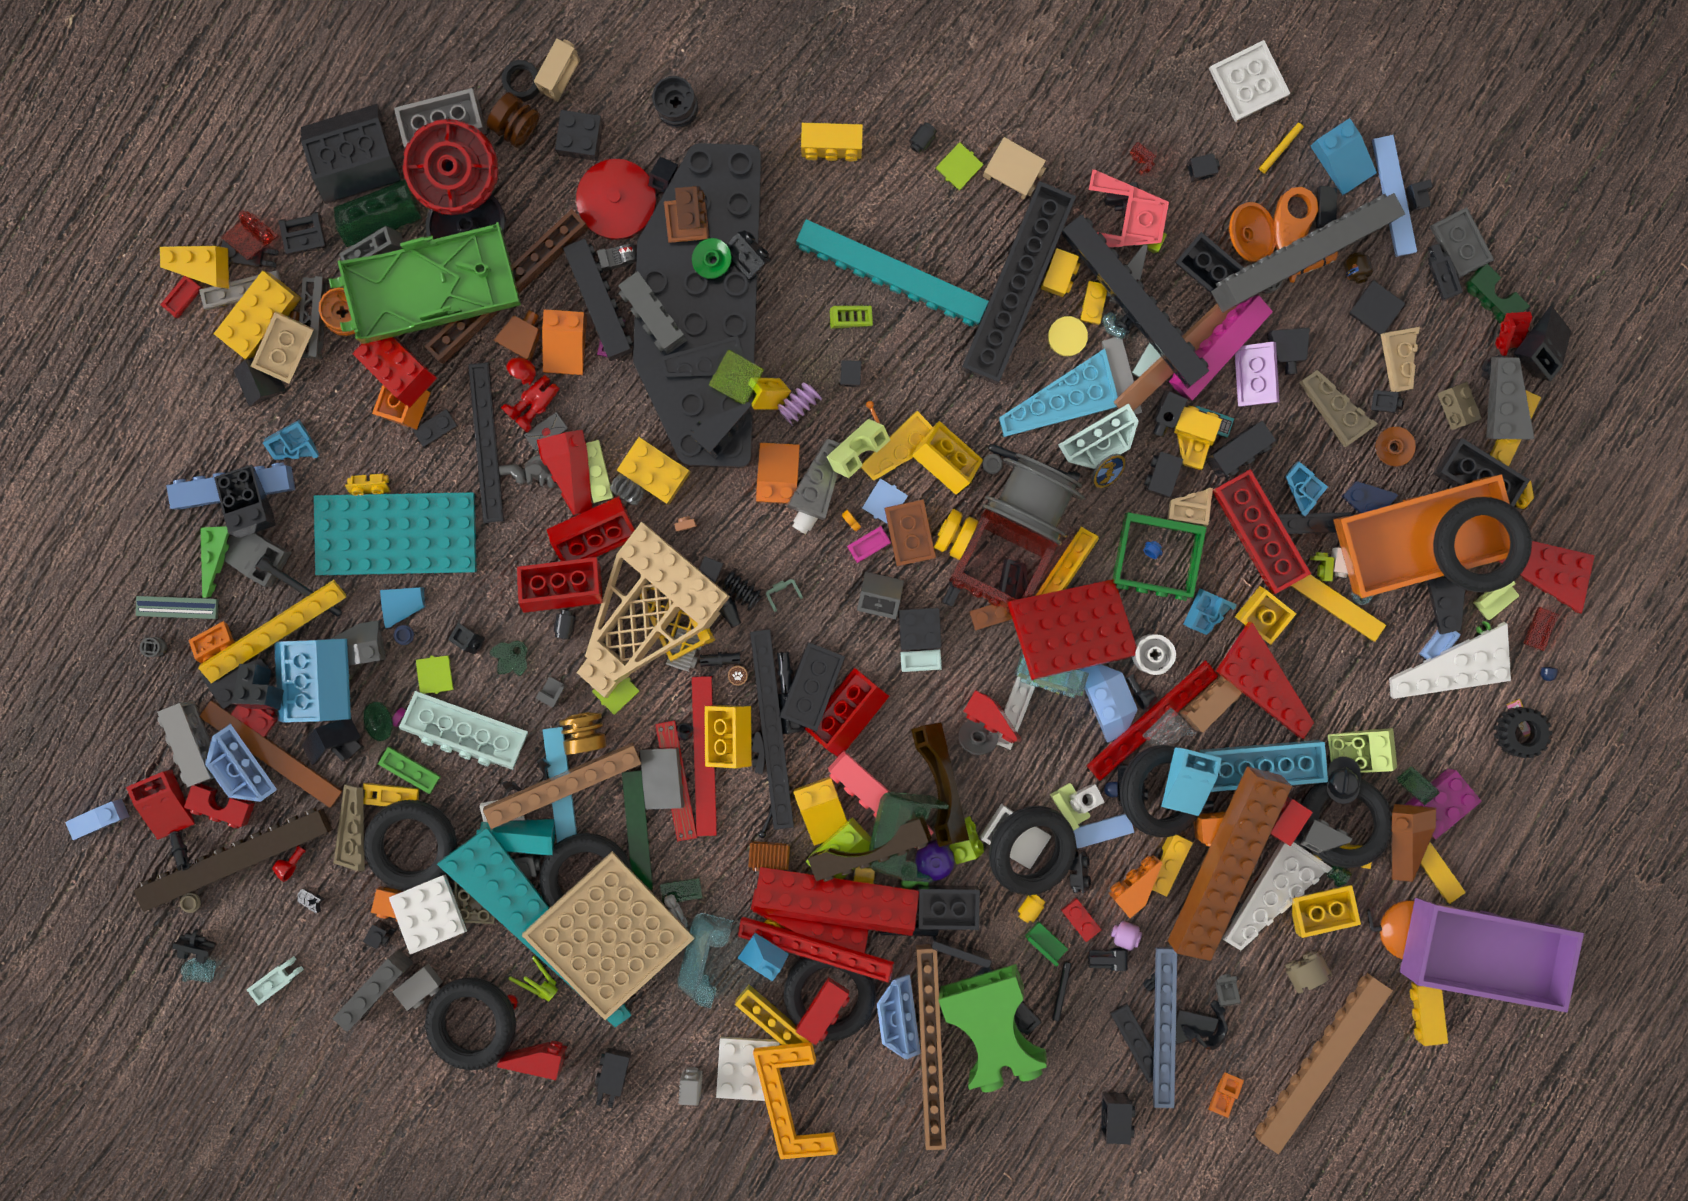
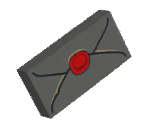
M556 412L524 434V436L537 452L539 450L538 439L564 433L569 428Z

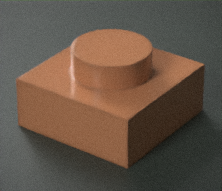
M690 516L679 518V523L674 524L676 532L697 527L695 519H690Z

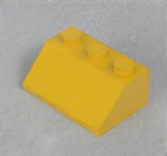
M940 421L922 439L912 454L919 463L955 494L971 483L983 461L980 456Z
M1352 885L1292 898V917L1295 931L1302 938L1361 925Z

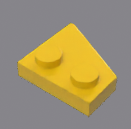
M1177 434L1180 455L1183 459L1182 465L1202 470L1210 445Z

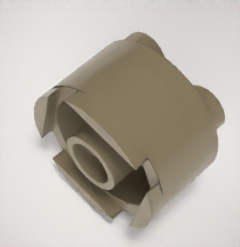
M1313 950L1303 954L1302 960L1298 962L1292 960L1285 964L1287 968L1285 972L1297 993H1303L1302 988L1308 987L1309 990L1314 989L1328 981L1329 978L1327 976H1333L1322 954L1313 952Z

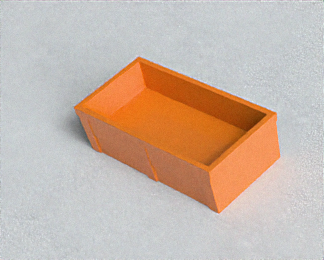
M1502 474L1473 480L1471 483L1425 496L1412 497L1400 503L1357 515L1334 519L1353 593L1359 595L1360 598H1365L1444 576L1437 565L1433 550L1434 535L1440 520L1453 506L1470 498L1492 497L1509 503ZM1479 515L1466 521L1458 530L1454 544L1455 553L1459 562L1466 569L1506 559L1510 549V538L1506 528L1497 519L1487 515Z

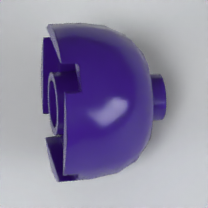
M932 840L927 843L928 846L917 851L915 863L917 870L923 877L937 881L949 876L954 868L955 859L954 853L948 845L939 847L937 840Z

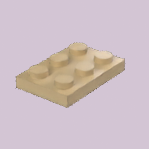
M275 311L251 367L290 384L314 328Z

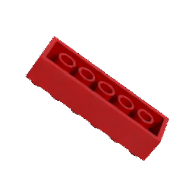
M1251 469L1213 490L1214 496L1272 595L1311 575Z

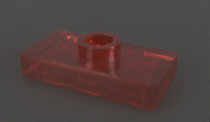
M1537 607L1523 644L1540 651H1545L1559 614L1542 607Z

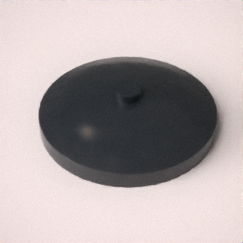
M492 194L485 203L465 214L447 215L430 209L426 218L427 237L433 236L434 240L495 225L498 222L502 228L503 236H505L507 226L505 212L499 201Z

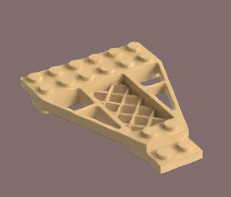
M641 522L616 555L603 597V603H601L585 657L587 659L576 673L604 698H608L619 682L628 678L631 673L704 629H709L720 615L719 610L730 596L645 523ZM623 560L641 574V578L627 596L615 587ZM655 587V598L647 599V588ZM660 591L667 597H660ZM615 592L622 599V602L603 626L612 594ZM642 593V600H636ZM662 600H669L668 611H661ZM656 601V612L648 613V602ZM643 603V614L635 615V604ZM630 608V615L624 616ZM680 609H682L698 623V626L675 639L665 629ZM657 615V625L649 627V616ZM644 617V628L636 629V618ZM624 619H631L630 630H623ZM618 624V631L612 632ZM645 631L644 642L637 643V632ZM625 633H632V644H624ZM618 634L619 645L611 646V635ZM661 634L670 641L669 644L643 659ZM625 647H633V656L631 658H625ZM619 648L620 656L616 654L612 649Z

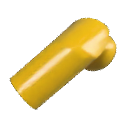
M1531 480L1515 504L1520 509L1526 508L1534 499Z

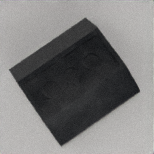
M378 104L301 127V143L311 176L325 204L402 181L396 161L392 158L382 127L384 122Z

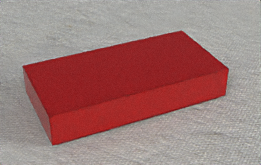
M184 276L160 305L178 319L200 293L199 290L203 288L192 278Z

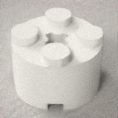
M1147 634L1136 640V652L1132 659L1139 670L1159 675L1168 671L1174 664L1176 650L1166 637ZM1153 650L1158 653L1156 656H1154V659L1153 657H1150V653H1152Z

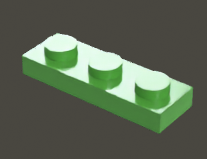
M390 746L387 747L378 765L428 794L432 793L441 778L437 773Z

